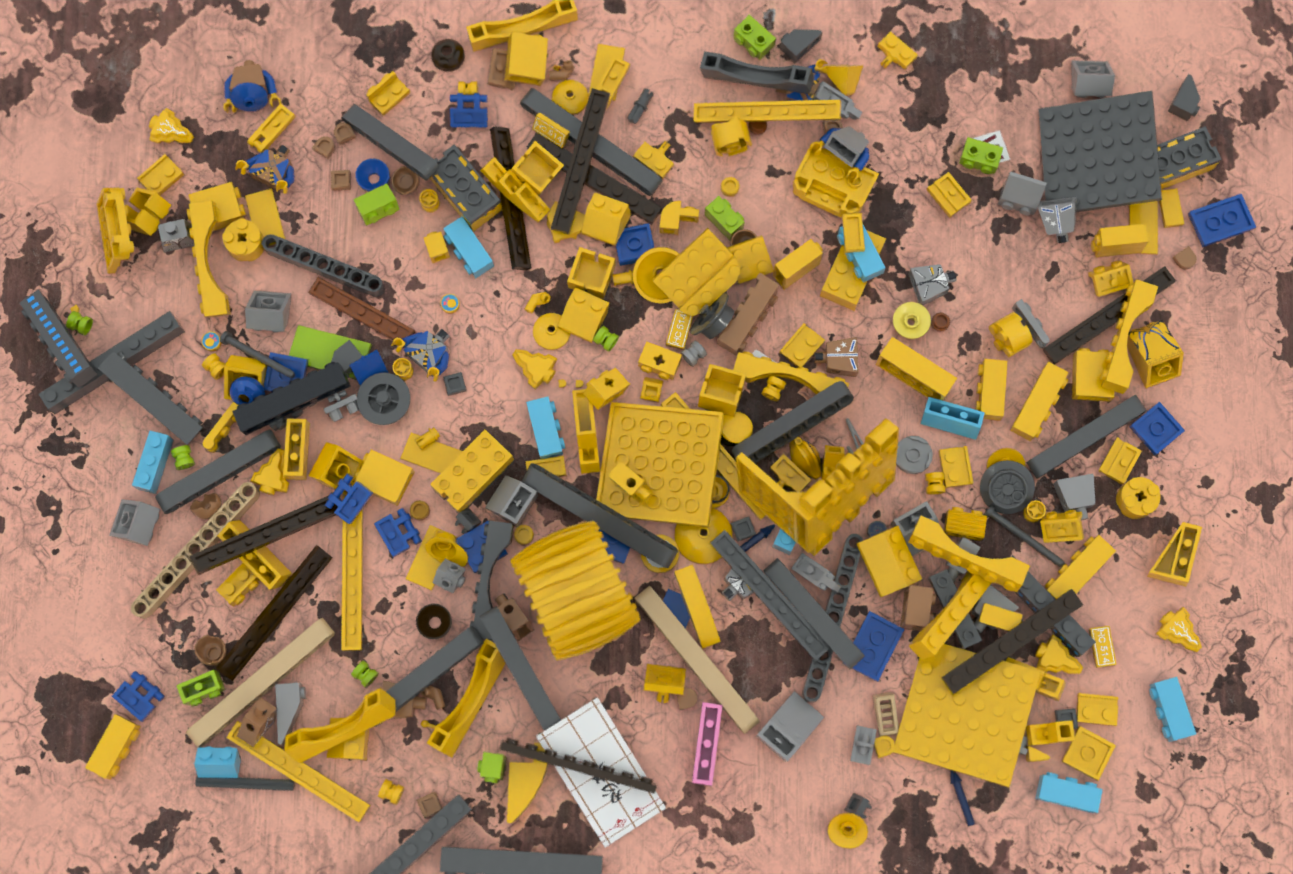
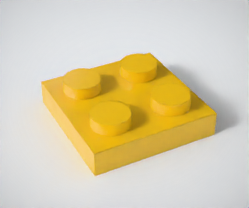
M762 235L727 247L736 257L741 272L737 279L738 284L755 279L759 273L766 275L774 271Z
M1078 726L1075 733V741H1071L1061 762L1099 781L1116 745Z

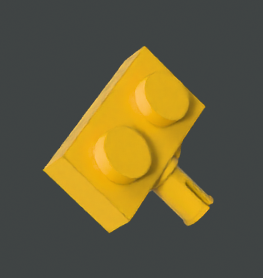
M891 31L877 46L886 55V58L880 63L883 68H887L891 62H894L905 70L918 56L916 52Z
M644 141L633 155L635 159L662 179L674 166V163L664 154L671 146L666 141H664L659 149L652 147Z
M784 454L770 467L778 476L779 481L777 484L782 488L786 485L794 492H801L811 482V479Z

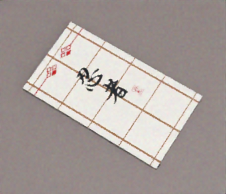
M598 697L593 698L584 706L536 735L544 750L551 749L557 751L559 756L564 757L565 754L575 756L576 761L584 762V760L595 762L597 767L603 768V765L615 768L614 771L622 773V771L631 772L635 778L647 777ZM554 765L604 847H608L625 834L666 809L656 791L653 794Z

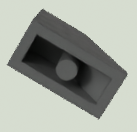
M794 29L791 33L787 32L780 40V50L796 63L821 41L823 32L821 30Z
M1187 75L1168 112L1186 121L1191 116L1195 117L1200 109L1197 106L1200 96L1192 75Z

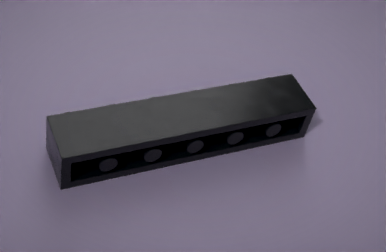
M338 362L328 363L320 371H311L305 378H297L290 381V385L277 387L272 390V393L266 396L260 395L249 404L243 403L238 405L237 409L232 412L240 431L248 435L351 387L343 367Z

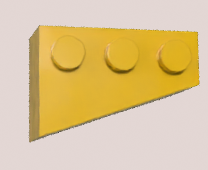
M1182 522L1147 577L1186 587L1189 583L1202 527Z

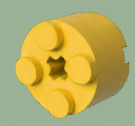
M732 117L728 122L716 123L711 126V137L717 156L723 157V153H728V156L738 155L747 151L748 145L752 146L747 123L740 120L739 117Z
M240 218L227 226L222 235L226 249L238 261H254L264 251L262 246L264 236L256 224L249 220Z
M1015 312L1004 316L988 326L989 331L995 338L994 345L998 351L1003 350L1007 357H1011L1027 348L1033 341L1027 325L1023 326L1020 323L1023 319Z
M1144 477L1132 478L1118 490L1116 503L1121 513L1131 519L1144 518L1157 509L1160 503V488L1150 479Z

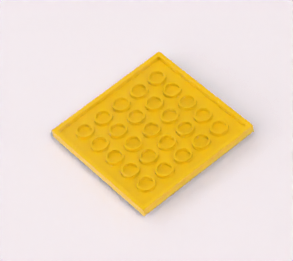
M611 402L596 500L628 519L709 527L724 413ZM619 461L623 462L645 481L646 485L644 487L652 493L645 502L638 496L635 498L631 497L607 476ZM634 481L629 484L631 488L636 485Z
M943 644L934 656L924 660L919 658L893 753L1010 788L1041 671L1001 661L952 694L941 677L976 653Z

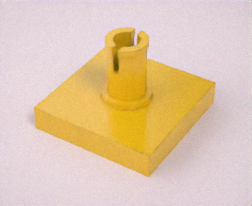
M647 664L644 690L658 692L656 700L660 703L662 702V696H664L663 703L669 702V693L683 695L686 668Z

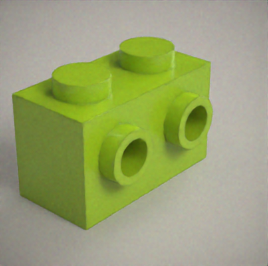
M748 15L734 29L733 37L736 43L740 46L743 45L752 57H757L759 60L775 46L776 38L751 15Z
M967 137L959 164L968 169L975 168L981 170L984 174H995L1003 147Z
M384 184L353 199L357 211L366 226L376 223L378 220L400 210L388 184Z
M718 196L705 207V216L729 241L734 233L744 229L745 222L743 216L739 212L735 213L731 209V204L726 199Z
M211 670L176 685L183 704L191 705V707L203 703L202 700L207 697L210 699L216 698L225 690L221 676L216 670Z
M483 752V758L479 760L477 767L480 777H483L484 781L490 783H498V780H503L506 756Z

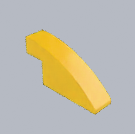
M586 389L572 391L581 474L600 472L593 404L583 394Z
M693 564L674 571L681 590V596L702 649L721 642Z
M534 742V745L538 746V750L545 751L540 743ZM535 759L533 763L509 762L507 823L516 821L533 801L544 780L548 763Z

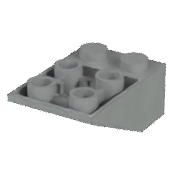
M794 691L756 737L782 760L788 762L823 720L824 716Z

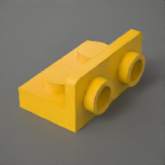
M392 71L390 74L384 75L381 82L376 86L370 87L366 96L370 104L384 116L410 94V90L397 78L396 73Z
M1121 260L1114 261L1107 267H1095L1093 271L1088 272V276L1093 280L1095 293L1098 297L1126 289L1129 284H1133L1130 264L1124 263Z
M1068 510L1064 513L1047 512L1040 521L1044 543L1083 540L1082 512H1076V510Z
M242 563L216 591L231 606H238L245 600V595L249 591H253L258 587L260 579Z

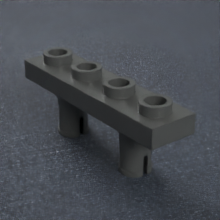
M947 569L928 578L943 609L957 592V588ZM968 613L954 630L963 649L982 641Z

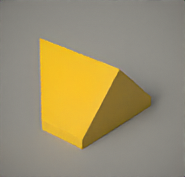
M863 65L824 66L827 68L826 74L844 95L848 96L855 93Z

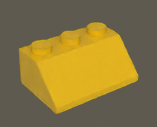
M899 526L886 529L857 543V547L880 597L922 580Z

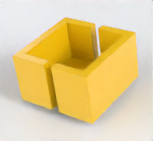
M535 141L512 167L511 171L522 183L527 182L536 194L540 196L564 165Z
M137 187L128 202L139 209L140 212H136L129 205L125 204L128 208L127 223H130L133 231L151 236L157 231L160 223L159 220L167 216L171 204L156 192Z
M579 247L567 280L568 288L574 290L576 287L583 291L587 290V293L604 299L616 266L615 258L599 253L598 262H596V252Z
M709 364L699 395L698 407L723 412L725 415L735 417L745 385L746 374Z

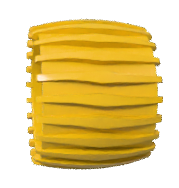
M595 521L572 525L553 532L532 543L510 559L512 567L516 568L514 570L515 574L522 576L519 579L520 585L525 584L527 587L524 590L525 596H531L533 600L530 603L531 609H537L539 613L536 616L538 624H544V627L541 629L545 637L549 636L546 640L556 660L571 658L597 649L618 638L641 620L639 612L635 611L637 609L635 603L630 604L632 595L631 593H625L624 587L627 584L625 581L620 582L617 573L621 571L619 568L614 569L611 562L614 556L613 554L608 555L605 550L608 548L607 542H602L603 534L598 532L599 526Z

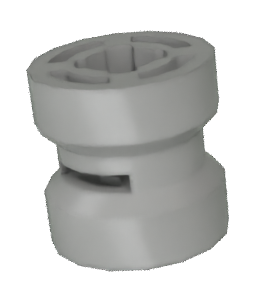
M695 340L691 343L690 348L684 349L681 352V355L693 367L697 364L699 358H704L707 355V352Z

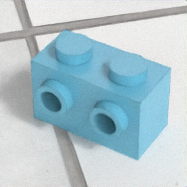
M198 747L194 766L198 778H238L241 759L238 748Z

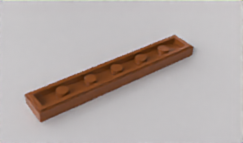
M317 277L308 292L310 295L391 340L395 338L402 339L415 333L414 329L320 277Z

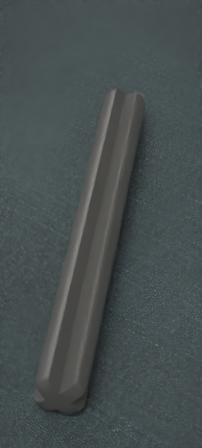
M198 776L195 779V786L293 791L295 785L293 780L198 778Z

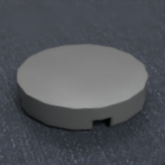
M908 436L898 443L896 465L900 470L908 474L922 473L929 467L932 461V448L925 439L919 436Z

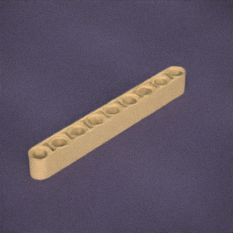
M250 482L243 483L135 599L131 605V612L137 617L149 618L194 570L189 559L193 548L200 546V551L216 545L221 540L217 535L227 523L240 520L260 497L259 489ZM253 488V494L246 497V491ZM235 503H240V508L237 511H232V506ZM222 517H226V524L220 526L219 520ZM213 531L212 539L206 540V534ZM186 560V567L179 569L180 562ZM172 575L173 581L170 584H166V577ZM158 589L160 592L159 596L153 599L152 593ZM142 604H145L146 610L140 614L138 609Z
M648 586L634 598L716 701L722 705V708L737 727L746 734L760 722L757 716L652 587Z
M323 618L317 620L186 731V734L197 748L207 744L258 699L271 690L275 684H278L335 635L334 630Z

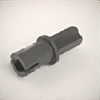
M643 89L642 94L634 102V107L627 117L629 122L636 124L642 113L647 110V105L654 96L652 91L649 94V89Z

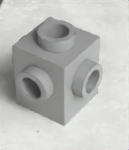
M445 559L436 571L433 584L454 593L458 587L461 588L466 579L463 577L466 569Z

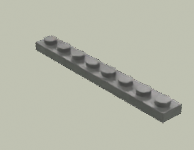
M726 530L710 542L712 547L815 662L830 649V646Z

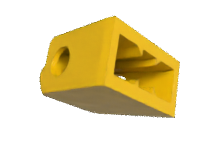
M621 461L607 475L633 498L638 496L645 502L652 494L644 487L646 485L645 481ZM634 481L636 485L631 488L629 484Z

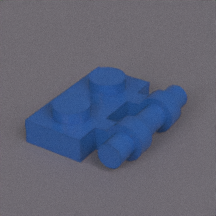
M463 93L450 95V102H457V107H450V127H488V107H480V102H487V95H480V93H474V95H463ZM463 102H474V107H464Z
M347 473L338 482L336 490L330 493L325 506L331 509L336 504L338 508L334 513L348 524H352L373 492L359 481H356L351 486L350 482L353 476ZM346 490L348 494L341 500L340 496Z
M404 508L397 511L400 518L394 520L393 516L389 514L374 523L393 558L410 549L407 543L408 540L412 539L415 545L422 542L419 536L420 532L417 528H414L410 521L412 518L409 514H406ZM402 524H404L405 528L408 531V533L404 535L398 527Z
M134 671L130 677L135 682L130 685L127 681H124L112 697L138 720L143 722L156 707L150 701L155 697L160 702L164 699L165 695L160 692V688L148 682L146 676ZM141 686L148 691L145 696L137 691Z

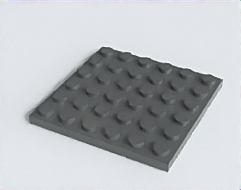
M1152 91L1039 109L1044 182H1047L1045 201L1076 197V212L1162 200Z

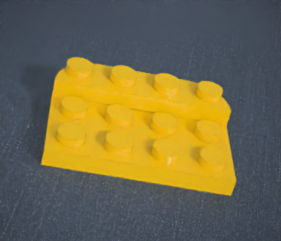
M810 145L796 171L793 181V193L800 199L841 218L842 214L860 213L879 173L864 167L862 171L858 172L859 177L857 181L852 184L855 179L854 176H848L847 180L846 176L854 167L851 168L823 147L821 154L815 156V152L818 149H813L810 152Z
M119 187L102 188L96 203L107 274L115 273L120 266V261L129 259L130 253L134 252L133 241H130L129 238L131 226L130 223H127L126 219L128 217V208L124 206L123 201L125 199V190Z
M707 228L652 280L677 305L679 310L685 314L695 316L700 314L699 312L703 306L707 304L710 307L737 281L741 271L736 257Z

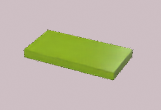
M298 325L289 356L308 359L307 367L322 370L326 364L331 363L334 351L348 340L355 345L362 356L369 354L371 343ZM353 372L348 375L349 378L356 379Z

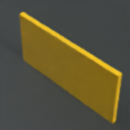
M598 44L588 96H590L592 88L596 89L613 56L623 60L625 48ZM617 91L612 99L613 101H616Z
M272 188L245 195L251 222L256 224L262 235L265 237L272 234L285 239Z
M1158 201L1129 205V225L1146 224L1149 242L1139 254H1158Z
M411 432L400 459L441 474L463 451L433 441L421 450L415 441L420 435Z
M432 525L429 526L405 578L429 590H433L435 585L433 580L441 562L426 552L425 544L433 537L435 531L446 532Z

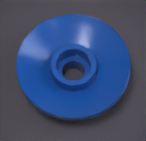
M241 83L232 89L230 99L236 108L253 112L265 107L268 102V94L258 84Z

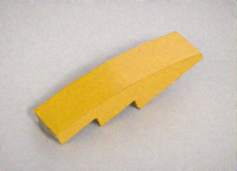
M495 157L491 158L480 169L482 174L507 199L536 222H539L550 211V208L527 182L522 183L511 170L506 171Z

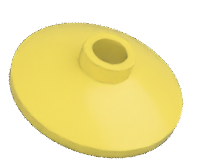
M904 303L896 309L893 315L894 328L904 338H920L930 328V314L919 303ZM908 320H913L914 325H909Z

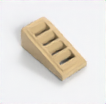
M888 692L872 695L879 736L898 734L899 727L894 694ZM889 700V703L880 704V701ZM890 708V711L881 712V709ZM892 716V719L882 720V717ZM893 724V727L883 729V725Z

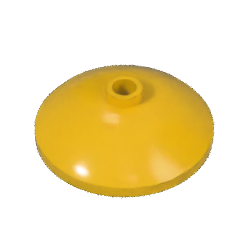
M655 247L647 250L638 258L633 269V282L636 290L643 298L654 303H668L672 301L652 279L657 276L658 270H663L679 255L677 251L667 247Z
M711 508L709 527L676 524L674 537L679 552L686 559L697 564H710L722 558L710 542L724 530L732 537V528L724 514ZM706 530L708 534L706 536H702L700 534V531Z

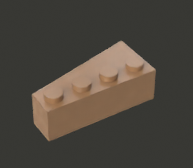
M762 273L758 274L756 286L749 288L744 299L746 301L739 304L734 313L735 317L731 319L717 339L719 346L735 356L739 351L743 352L748 344L746 342L748 337H753L756 333L758 322H763L766 318L768 307H773L778 300L776 295L779 284Z

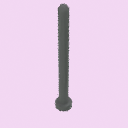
M225 331L220 337L222 344L232 345L289 378L295 377L294 371L236 340L230 332Z
M990 505L983 514L987 518L989 516L1057 566L1062 567L1065 564L1064 560L997 513L993 505Z

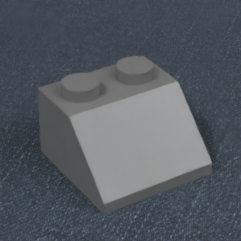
M1071 61V82L1075 96L1081 98L1087 96H1096L1098 98L1112 96L1115 74L1108 61Z
M1010 172L1003 184L998 205L1007 210L1014 209L1020 211L1023 215H1034L1047 182Z
M253 291L245 308L246 329L284 332L289 320L291 293Z
M122 499L109 536L148 546L153 536L154 526L159 519L160 509L140 501Z

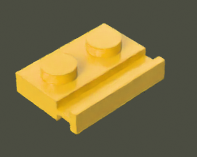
M164 154L138 176L137 179L147 190L161 195L184 174Z
M949 172L926 189L949 218L972 201Z
M803 323L779 353L783 354L796 367H803L825 340Z
M1117 437L1098 472L1104 473L1107 477L1123 485L1142 451Z
M967 446L940 449L938 451L941 469L945 476V488L972 485L974 483Z
M1085 693L1077 694V722L1117 726L1119 697Z

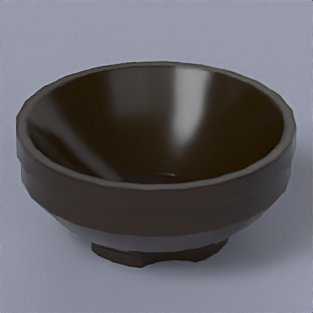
M443 39L434 45L431 58L436 68L444 72H452L463 64L465 53L463 47L457 41ZM445 47L452 49V53L448 56L442 54V49Z
M440 604L426 605L417 614V629L421 635L428 639L442 638L451 628V615ZM434 617H438L441 620V625L436 629L431 628L429 624L430 620Z

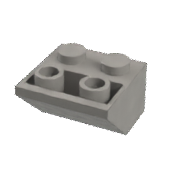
M505 475L485 508L518 527L537 499L538 493L523 482Z
M927 501L894 519L891 523L892 527L899 526L912 556L923 550L917 549L908 543L920 516L922 515L939 523Z

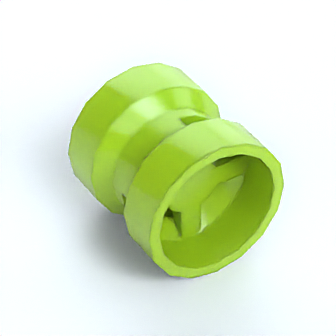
M76 311L69 315L66 322L68 329L77 330L82 335H87L93 325L92 318L88 316L83 317Z
M602 326L596 333L593 342L601 344L609 352L617 343L619 336L615 333H610L608 328Z
M189 445L179 446L171 450L172 457L176 460V470L188 469L195 465L194 459L190 456L191 449Z
M363 660L352 671L351 676L359 679L361 684L367 688L373 683L379 673L375 669H370L369 664Z

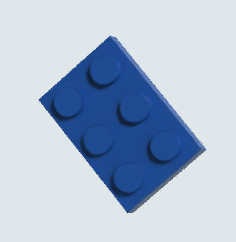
M1242 193L1188 213L1202 247L1256 228Z
M869 611L853 641L865 657L852 669L878 682L905 629Z

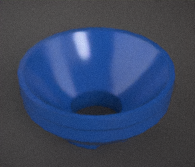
M367 159L359 164L355 177L358 185L363 190L370 192L384 184H388L390 173L383 161ZM376 174L380 179L377 183H370L369 177Z
M251 377L237 378L230 388V397L237 405L249 404L256 397L265 395V390L261 383ZM239 395H246L249 398V402L242 401Z

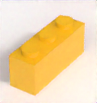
M984 359L978 366V375L981 377L976 388V394H979V401H976L975 410L985 412L983 419L1000 421L1004 417L1008 361Z
M287 418L283 476L287 480H307L310 423L307 419Z
M115 714L85 768L105 779L115 777L120 770V762L130 752L129 746L132 741L134 742L138 738L141 726L121 715Z

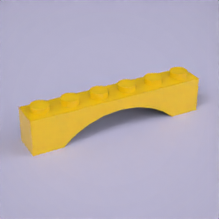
M553 0L529 14L502 21H482L466 26L473 52L508 42L512 32L522 31L528 35L576 21L578 20L574 0Z
M213 201L190 203L189 209H187V216L192 223L190 236L191 239H194L195 245L192 247V253L194 258L197 259L195 273L196 276H199L200 284H197L199 295H202V303H200L201 313L207 318L231 315L228 295L215 282L208 263L209 239L218 222L216 204Z
M1137 279L1132 285L1129 284L1125 294L1128 296L1127 302H1123L1120 311L1123 312V315L1116 324L1118 332L1117 335L1113 336L1110 344L1113 346L1112 352L1109 351L1106 357L1107 369H1103L1100 377L1103 380L1101 387L1120 394H1124L1129 388L1133 369L1127 353L1128 333L1133 321L1146 312L1154 303L1158 286Z
M745 351L743 353L738 352L733 369L734 371L745 373V382L747 383L768 378L769 376L781 377L803 384L816 395L839 381H843L847 387L849 385L848 382H845V379L840 377H834L833 379L827 377V374L822 372H816L815 374L808 372L809 370L804 367H790V364L786 362H772V359L768 357H754L752 353Z
M922 515L918 519L908 541L915 548L926 550L935 557H941L949 561L954 566L965 568L971 574H978L991 583L1003 586L1008 591L1017 592L1021 588L1030 565L1013 557L989 559L973 555L951 541L939 523Z
M967 572L950 602L909 644L912 651L921 660L934 656L988 589L991 582L978 574Z
M488 639L484 641L476 655L473 675L464 696L455 709L435 727L426 743L451 758L454 756L506 664L494 642Z
M379 688L365 695L358 709L345 719L322 727L300 728L286 735L284 752L299 763H302L396 716L395 699Z

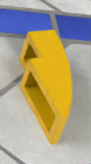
M1007 658L1006 662L1041 671L1036 692L1056 701L1060 700L1066 685L1065 680L1015 659Z

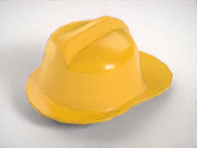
M435 531L433 537L425 544L426 552L441 563L447 559L463 567L468 562L466 551L457 544L455 536L449 532Z

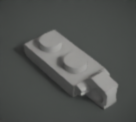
M820 82L812 99L841 100V117L854 120L860 118L862 112L854 107L855 104L851 98L827 83Z
M804 553L800 555L791 568L824 591L830 588L837 593L841 586L833 581L835 578L833 573Z

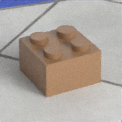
M909 585L905 589L901 628L921 631L933 620L934 614L931 613V608L935 605L936 600L933 588Z

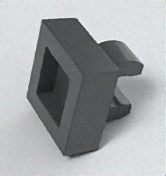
M468 508L458 513L456 516L458 520L455 522V526L462 524L464 526L462 533L464 534L478 527L481 521Z
M853 793L844 811L866 819L867 816L863 813L866 808L871 809L872 806L869 804V800Z

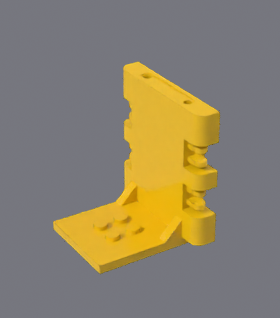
M884 419L865 437V443L853 454L847 453L837 462L836 469L825 480L819 479L806 492H786L741 452L736 457L739 492L808 554L811 553L815 556L833 539V532H836L841 527L845 519L849 523L860 514V506H864L872 494L878 497L895 481L899 428L890 420Z

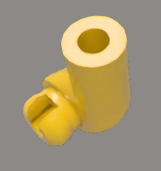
M546 292L533 294L524 310L533 314L536 306L550 301V295Z

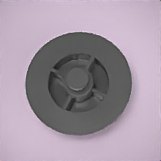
M723 293L710 307L707 304L702 307L699 316L691 327L690 332L692 335L703 333L708 339H712L725 329L734 315V310L727 305L728 294Z
M377 373L370 376L362 383L357 393V406L360 413L366 420L377 425H389L397 422L406 414L410 406L411 397L408 386L400 377L391 373Z
M1010 460L1000 461L991 465L984 472L980 481V493L983 501L988 507L993 505L995 507L994 510L1002 514H1013L1023 510L1031 502L1035 491V483L1030 471L1022 464Z

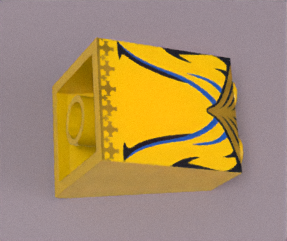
M1163 320L1149 323L1128 333L1127 348L1145 388L1181 376L1184 352Z

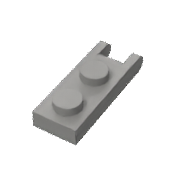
M1021 299L1014 304L1012 309L1023 319L1021 322L1024 326L1027 325L1037 345L1040 348H1044L1050 339L1042 329L1041 321L1031 313V307Z

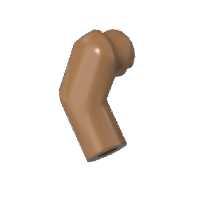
M564 61L560 71H549L550 80H566L574 70L572 61Z
M430 685L420 693L423 697L434 700L436 710L446 707L440 689Z

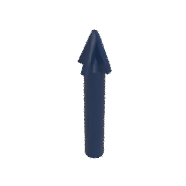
M775 524L761 528L760 532L740 547L744 552L748 551L763 538H767L774 529Z
M950 770V781L954 786L968 827L975 825L960 782L962 780L955 771Z

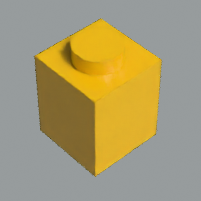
M431 232L426 237H423L432 263L450 258L441 232Z

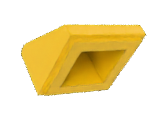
M645 377L640 399L659 402L663 380Z
M1026 746V749H1028L1026 754L1027 762L1050 759L1049 755L1031 746Z

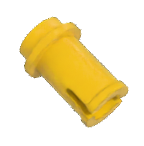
M631 269L629 272L612 274L614 286L627 283L633 284V271Z
M434 427L432 429L428 428L429 431L415 439L421 450L433 441H438L440 435Z

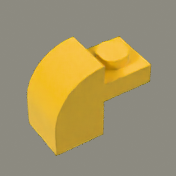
M681 201L669 203L661 213L660 233L678 235L679 222L698 223L699 210L691 206L681 208Z
M825 445L821 480H825L836 469L837 462L845 456L844 447Z
M1072 721L1026 726L1028 746L1075 741Z

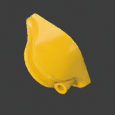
M800 437L790 441L791 461L813 479L820 478V455L817 448Z

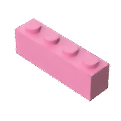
M702 703L692 778L693 784L712 786L722 705Z

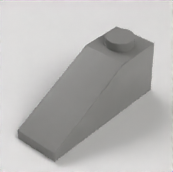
M299 682L275 684L279 745H285V736L292 732L304 704L303 699H306V688Z

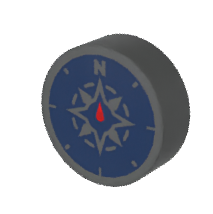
M874 521L868 526L867 534L869 537L886 530L887 527L881 521Z

